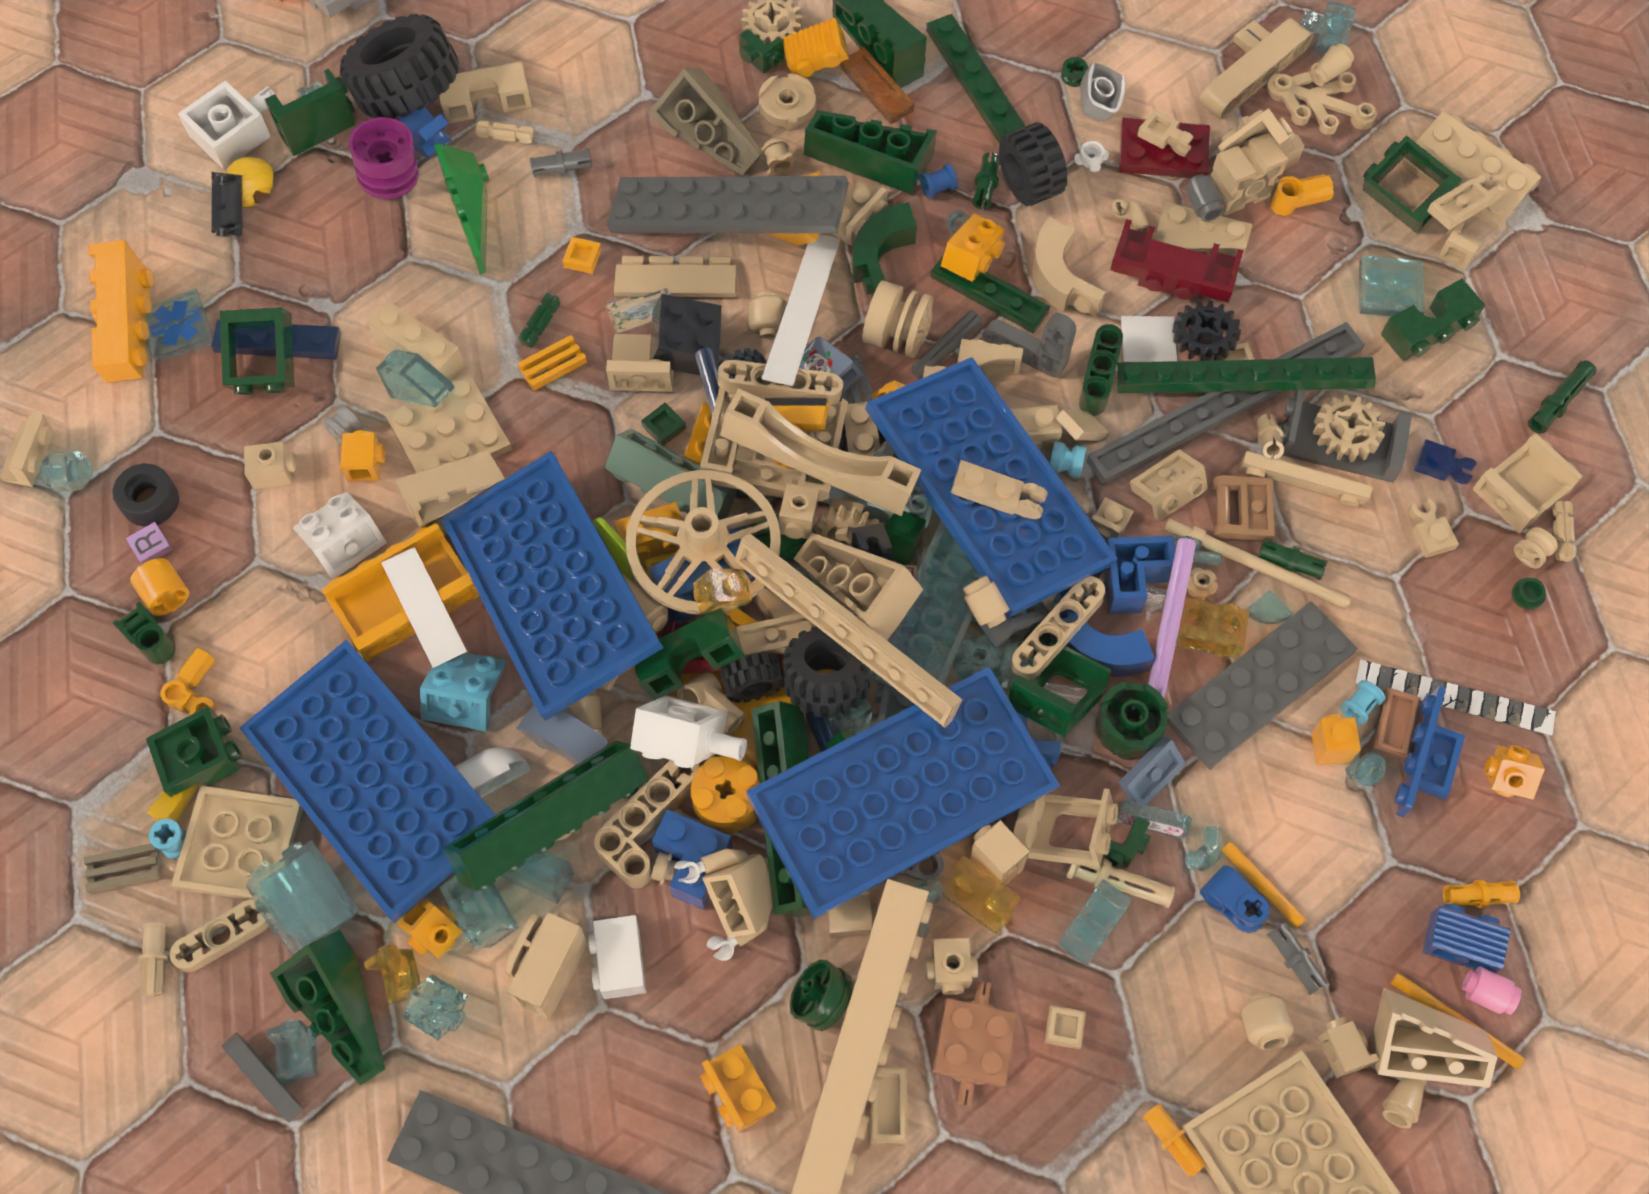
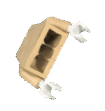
M724 849L701 857V862L694 863L683 860L677 862L674 866V869H683L688 866V876L678 881L689 884L696 882L700 877V873L705 872L706 875L702 878L724 930L729 937L725 939L718 935L713 936L708 940L707 947L712 950L721 947L713 957L722 961H727L733 956L734 946L738 944L741 947L767 929L770 911L773 908L768 858L760 854L748 855L744 850Z

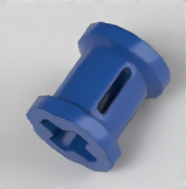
M950 164L943 165L942 169L936 172L920 174L921 187L928 199L934 198L936 193L950 189L953 191L958 188L957 177Z

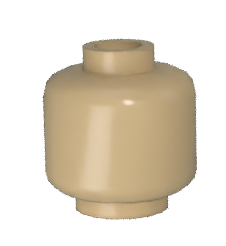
M774 291L756 293L755 298L751 299L747 306L749 328L753 332L760 334V338H776L787 306L786 300L779 297V293Z
M1259 993L1250 997L1249 1003L1241 1010L1242 1023L1247 1039L1251 1044L1259 1046L1264 1051L1277 1050L1287 1045L1288 1039L1294 1030L1285 1001L1279 997L1270 996L1268 993Z

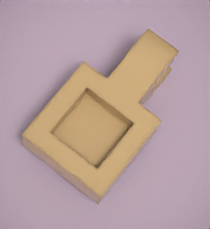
M1155 109L1138 131V137L1162 149L1167 143L1170 144L1174 152L1180 156H1185L1189 152L1191 146L1188 144L1193 139L1190 133L1179 130V121Z

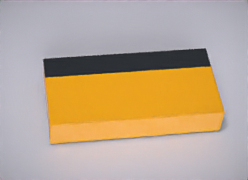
M765 398L792 425L800 427L803 431L825 430L830 406L827 398Z

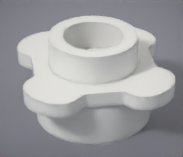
M1089 141L1082 145L1081 152L1075 155L1074 161L1077 165L1089 168L1091 172H1098L1101 169V163L1108 159L1109 153L1100 143Z

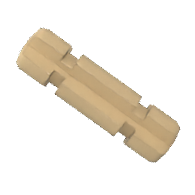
M479 120L476 126V134L479 138L489 139L492 136L494 140L517 142L519 140V143L531 144L534 138V131L531 126L521 125L520 128H517L516 124L501 122L490 124V121Z
M1561 500L1557 501L1552 507L1553 517L1556 519L1553 521L1554 538L1558 544L1555 558L1557 561L1570 562L1576 556L1575 545L1572 544V542H1575L1574 519L1570 516L1573 515V505L1570 501Z

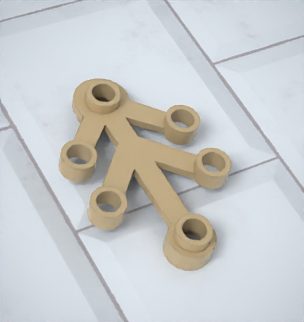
M1318 63L1313 64L1308 72L1293 77L1286 74H1275L1268 80L1267 90L1270 98L1285 103L1292 115L1291 120L1294 124L1300 126L1307 124L1312 112L1319 123L1320 132L1325 135H1332L1336 132L1339 120L1336 116L1328 114L1324 107L1351 116L1352 125L1360 130L1370 129L1377 117L1375 107L1370 103H1361L1357 106L1330 97V95L1339 92H1350L1353 89L1356 77L1350 72L1341 73L1337 81L1312 89H1306L1301 86L1314 82L1310 74ZM1296 98L1304 100L1308 107L1299 105Z

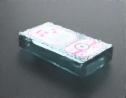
M1125 800L1118 811L1116 821L1132 826L1138 816L1150 822L1147 830L1184 839L1190 830L1192 818L1187 815Z

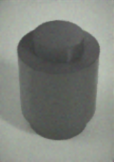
M1200 174L1189 180L1185 193L1196 216L1201 217L1202 221L1208 222L1222 215L1225 210L1223 207L1224 200L1213 177Z

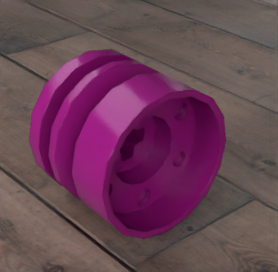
M379 117L360 123L352 131L349 139L350 151L358 184L365 193L375 198L393 199L409 193L415 187L419 178V170L412 134L405 124L393 118Z

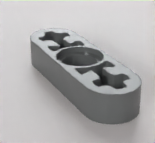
M236 1032L221 1045L230 1058L287 1122L290 1123L304 1110V1107L240 1034Z

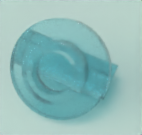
M1372 751L1346 767L1345 771L1349 778L1356 779L1364 786H1372L1382 779L1386 769V762L1377 752Z

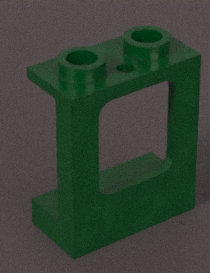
M1052 640L1050 646H1054L1057 641ZM1065 646L1035 679L1028 680L1018 675L1011 682L1008 699L1016 712L1066 738L1106 694L1112 669ZM1059 675L1085 688L1088 692L1075 705L1043 688V686L1053 676Z

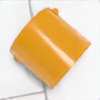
M155 558L145 562L133 572L130 583L152 615L161 616L169 614L180 608L189 597L190 591L168 559Z

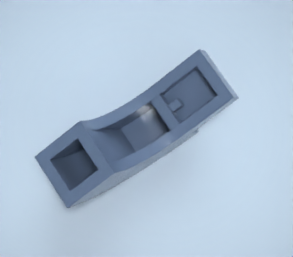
M535 704L516 727L540 748L551 750L574 765L579 764L608 746L609 742L588 725L563 710L545 721L540 716Z

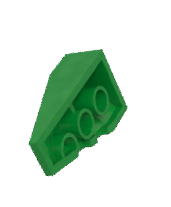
M443 144L434 145L446 186L480 274L486 273L488 202L485 182L490 181L485 165H478L474 153Z

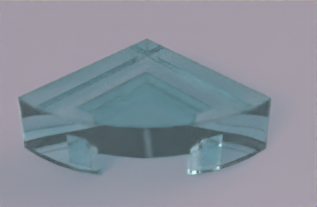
M1269 590L1249 606L1245 614L1263 624H1278L1289 619L1293 612Z

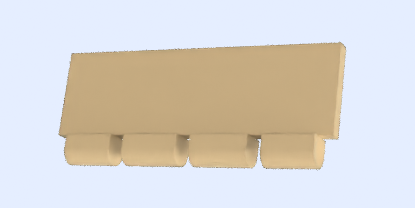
M622 256V264H616L614 296L660 297L661 294L676 297H736L737 265H731V256H710L709 265H704V256H679V265H674V256H649V265H644V256Z

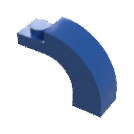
M1071 587L1055 594L1054 601L1051 602L1052 609L1069 592ZM1064 610L1059 615L1066 623H1073L1079 618L1073 610ZM1086 622L1065 645L1112 669L1110 677H1126L1150 671L1155 660L1143 629L1122 635H1107L1096 631Z

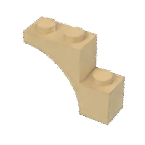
M962 339L957 363L973 357L986 377L1002 374L1019 375L1023 348H1017L1010 344L985 343L979 339ZM925 366L923 378L946 367Z

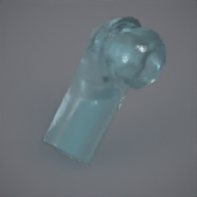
M1207 826L1204 828V845L1196 851H1189L1185 856L1186 866L1190 870L1198 869L1199 871H1205L1219 861L1222 829L1220 827Z

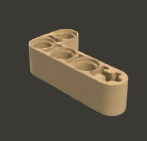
M670 760L595 834L594 845L599 858L631 888H642L650 882L653 871L650 859L639 845L660 825L666 810L674 812L691 795V783L696 771L700 768L699 763L692 768L676 766L674 760ZM691 769L692 773L689 776L685 773L680 775L679 771L683 770L685 772H688ZM659 791H666L670 794L664 802L652 800L654 794ZM635 815L645 817L644 822L640 826L633 827L627 824L629 819ZM615 839L620 841V845L616 850L610 852L603 850V845L608 840ZM639 862L645 865L644 870L637 875L627 873V869L632 863Z

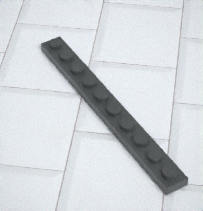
M1345 322L1275 359L1346 358L1361 352L1365 344L1351 326ZM1286 390L1209 392L1088 454L1086 461L1101 483L1105 485Z

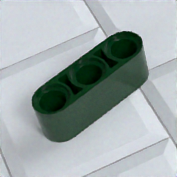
M1113 324L1102 325L1096 331L1079 398L1080 409L1082 411H1089L1092 416L1100 415L1107 406L1123 342L1121 329ZM1097 368L1104 369L1105 371H1099ZM1090 394L1098 395L1099 398L1092 397Z

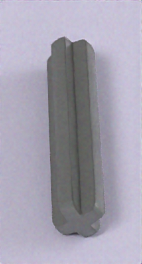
M968 311L912 364V373L919 379H922L925 366H938L961 344L962 339H966L980 326L981 317L974 311Z

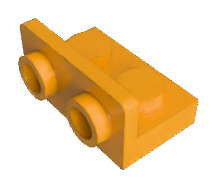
M741 1044L710 1062L707 1059L701 1063L705 1072L699 1075L709 1095L716 1092L723 1105L717 1109L728 1128L735 1125L738 1133L777 1110Z

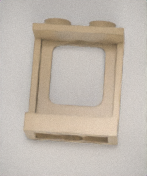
M1105 788L1101 800L1047 794L1019 810L1013 834L1030 851L1027 857L1029 859L1100 868L1103 854L1107 855L1109 853L1111 842L1109 829L1111 824H1116L1118 806L1113 803L1110 789ZM1066 814L1097 818L1089 846L1090 851L1053 847L1050 845L1055 822L1059 815Z

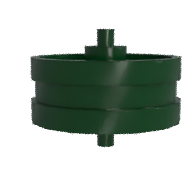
M820 959L813 962L796 981L789 1003L790 1013L795 1019L806 1023L814 1030L824 1031L831 1028L847 1009L853 990L852 977L845 970L837 968L828 960Z

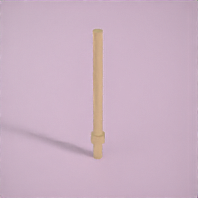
M1169 518L1164 530L1172 534L1196 541V548H1199V546L1207 548L1345 610L1351 601L1349 596L1205 534L1206 530L1197 526L1191 528Z

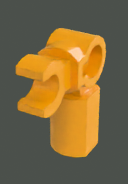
M196 647L176 674L178 678L162 686L160 692L162 700L171 709L179 710L185 714L189 712L191 715L207 706L216 711L217 706L211 699L207 697L198 698L197 694L191 691L193 687L197 688L216 659Z

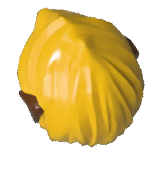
M243 157L231 163L225 172L242 175V207H252L260 203L261 197H269L273 187V169L268 162L260 158Z

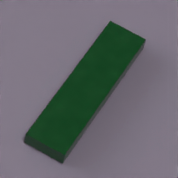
M943 256L931 270L930 277L1033 334L1050 311L1049 305L988 272L984 274L980 272L972 282L942 267Z

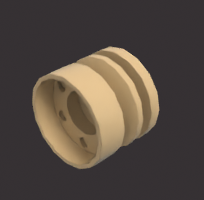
M882 280L870 303L863 328L862 340L864 343L884 348L890 338L894 337L893 352L900 353L906 343L905 356L915 358L931 326L934 296L924 294L918 304L919 292L912 290L906 302H903V287Z

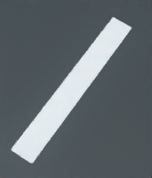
M820 234L816 242L808 243L763 372L762 380L793 386L841 240L840 238Z

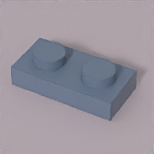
M1162 737L1118 783L1131 805L1142 810L1186 763L1174 742L1169 738Z

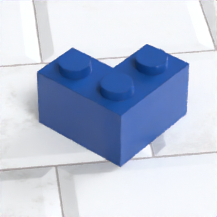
M1173 536L1107 538L1106 543L1118 558L1115 563L1104 570L1108 614L1141 613L1148 597L1146 583L1169 582L1175 555Z
M666 810L652 840L656 853L662 852L668 855L671 853L673 854L672 860L678 862L684 860L698 863L701 862V857L733 848L730 835L669 810ZM688 866L683 869H677L669 885L672 897L704 910L710 898L702 879L706 875L705 872L700 873V877L696 882L689 884L678 881L688 876Z

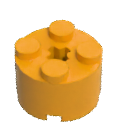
M726 756L711 757L705 761L696 771L691 783L693 808L703 825L731 835L754 823L757 815L745 794L747 790L759 785L755 769L743 760L738 761ZM726 792L732 793V795H727L726 799H721L720 795H724Z

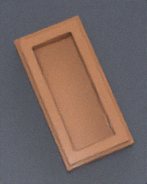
M1387 687L1384 691L1385 701L1381 704L1371 751L1405 761L1409 753L1421 697Z

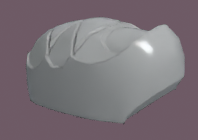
M1092 62L1084 73L1080 86L1084 114L1097 121L1104 122L1109 120L1121 107L1125 92V76L1120 75L1105 65Z

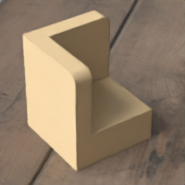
M1467 219L1455 226L1438 255L1442 260L1464 271L1481 246L1480 241L1461 232Z

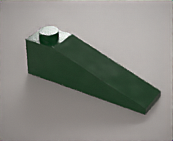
M341 930L308 944L270 973L287 1005L294 1013L301 1010L311 1022L309 1029L316 1037L322 1034L332 1045V1055L359 1085L366 1083L385 1070L358 960Z

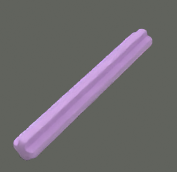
M1180 538L1177 541L1154 653L1155 660L1151 667L1148 682L1149 685L1161 693L1164 699L1196 548V541L1188 538Z

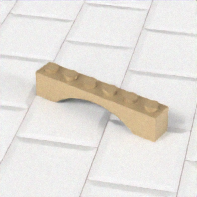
M741 389L737 390L725 412L720 436L902 516L919 478L921 469L892 456L858 455L828 446L793 426L778 413L770 402Z

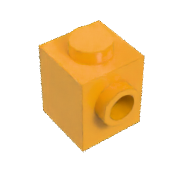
M357 430L353 433H342L340 468L347 482L380 481V463L385 462L386 454L384 444L379 443L375 432Z
M1341 714L1324 716L1311 732L1316 764L1350 763L1361 750L1355 717L1344 718Z

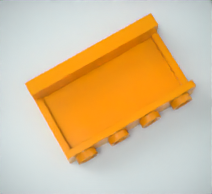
M437 523L430 527L427 526L419 529L411 538L402 543L391 545L385 553L374 559L363 561L355 570L344 576L332 579L327 586L321 589L366 663L416 634L381 562L415 547L448 614L480 596L467 570L449 545Z

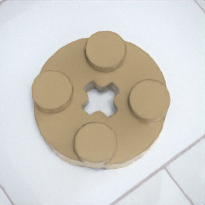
M788 74V77L779 79L778 75L766 80L759 90L760 114L770 123L783 127L788 131L796 130L800 124L808 121L815 112L816 95L814 87L809 80L800 75ZM790 97L793 98L791 103H783L781 100L782 98L786 100Z

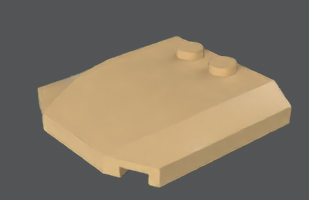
M746 375V381H750V375ZM762 376L756 378V381L762 385L772 383L771 381L762 380ZM795 380L793 386L790 387L801 389L805 385L801 381ZM811 384V390H814L815 384ZM719 388L700 470L720 471L734 475L747 481L764 495L783 498L786 484L790 483L819 489L818 502L829 499L830 484L794 468L780 467L781 462L776 465L772 458L720 436L725 412L736 393H730ZM757 396V397H759V398H761V399H764V400H765V398H768V397ZM842 398L841 402L838 401L829 406L824 431L803 432L828 446L839 449L848 401ZM711 481L714 485L737 489L725 483Z

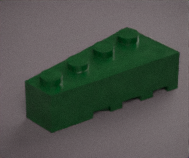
M883 0L832 1V16L836 18L840 26L895 91L924 76L927 37Z
M817 110L805 129L803 155L912 194L920 180V174L924 173L933 157L937 130L926 129V133L912 131V126L900 124V128L882 126V121L871 119V121L859 122L856 121L855 116Z

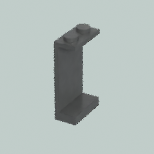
M1298 390L1294 398H1288L1284 411V416L1289 417L1288 424H1283L1281 428L1284 436L1282 441L1284 452L1282 456L1391 483L1395 482L1403 469L1412 414L1400 411L1393 424L1385 422V427L1382 430L1385 436L1376 452H1370L1365 460L1357 455L1355 461L1350 462L1347 455H1344L1341 460H1337V453L1335 451L1327 455L1325 453L1328 448L1326 444L1318 446L1317 442L1321 435H1314L1313 430L1316 426L1314 420L1322 406L1303 402L1305 390Z

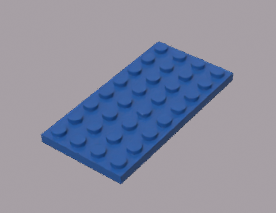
M973 357L867 402L866 412L898 458L921 469L916 484L981 577L987 575L990 582H995L1010 609L1006 612L1009 618L1081 582L1087 577L1109 568L1110 565L1117 561L1118 558ZM961 460L1023 481V484H1037L1047 490L1046 500L1037 503L1043 508L1042 517L1036 520L1017 514L1011 515L952 494L951 489Z
M552 451L441 518L540 716L545 721L664 648Z
M347 640L239 727L387 917L394 923L454 872L443 847L496 815Z
M990 667L948 687L949 690L962 699V702L952 722L946 727L939 724L917 705H913L746 791L745 795L814 920L887 881V879L893 878L971 836L984 826L991 825L1049 794L1060 786Z

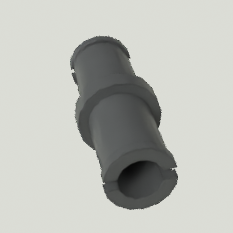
M589 148L566 153L560 150L556 151L555 155L530 158L533 176L537 177L560 172V175H564L569 170L591 168L592 160L591 155H589Z
M1286 922L1266 934L1286 960L1284 965L1287 969L1292 968L1309 995L1329 983L1309 957L1311 954L1309 949H1303L1288 928Z

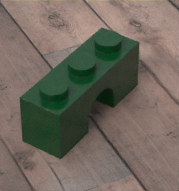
M1462 278L1437 292L1429 307L1436 318L1423 315L1415 305H1412L1390 317L1381 332V336L1402 361L1412 356L1418 358L1424 355L1432 345L1438 342L1444 344L1461 329L1467 331L1473 328L1480 321L1479 315L1484 309L1485 304Z
M719 608L660 638L659 640L664 648L635 665V670L641 686L653 700H657L684 686L682 671L690 660L703 656L715 671L745 656L735 625L723 609Z

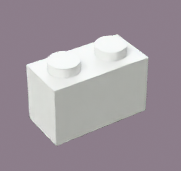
M632 915L593 921L594 932L588 933L590 954L597 955L598 967L592 968L594 990L600 989L604 999L647 993L640 927L637 916Z

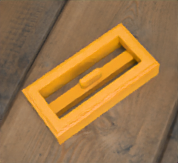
M572 335L518 362L517 365L532 390L535 391L588 362L585 354L581 352L580 347L575 343ZM573 355L576 356V357H574V358L568 360L567 362H565V363L559 365L560 362H562V361H564V360L570 358L571 356H573ZM547 369L549 370L548 372H546V373H544V374H542V375H540V376H538V377H536V378L533 379V376H535V375H537V374H539V373H541V372H543V371H545V370H547Z

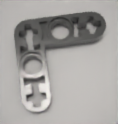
M1054 313L1043 328L1042 338L1039 340L1004 321L993 319L984 330L983 338L987 343L998 345L1010 344L1017 348H1023L1021 362L1049 376L1059 377L1069 363L1076 333V324L1068 316Z

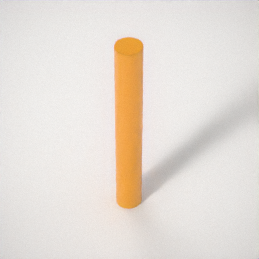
M1231 841L1221 850L1296 929L1306 920L1293 904Z

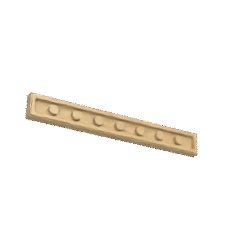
M748 533L741 538L734 560L738 565L939 724L946 727L952 722L962 702L960 697L753 535Z

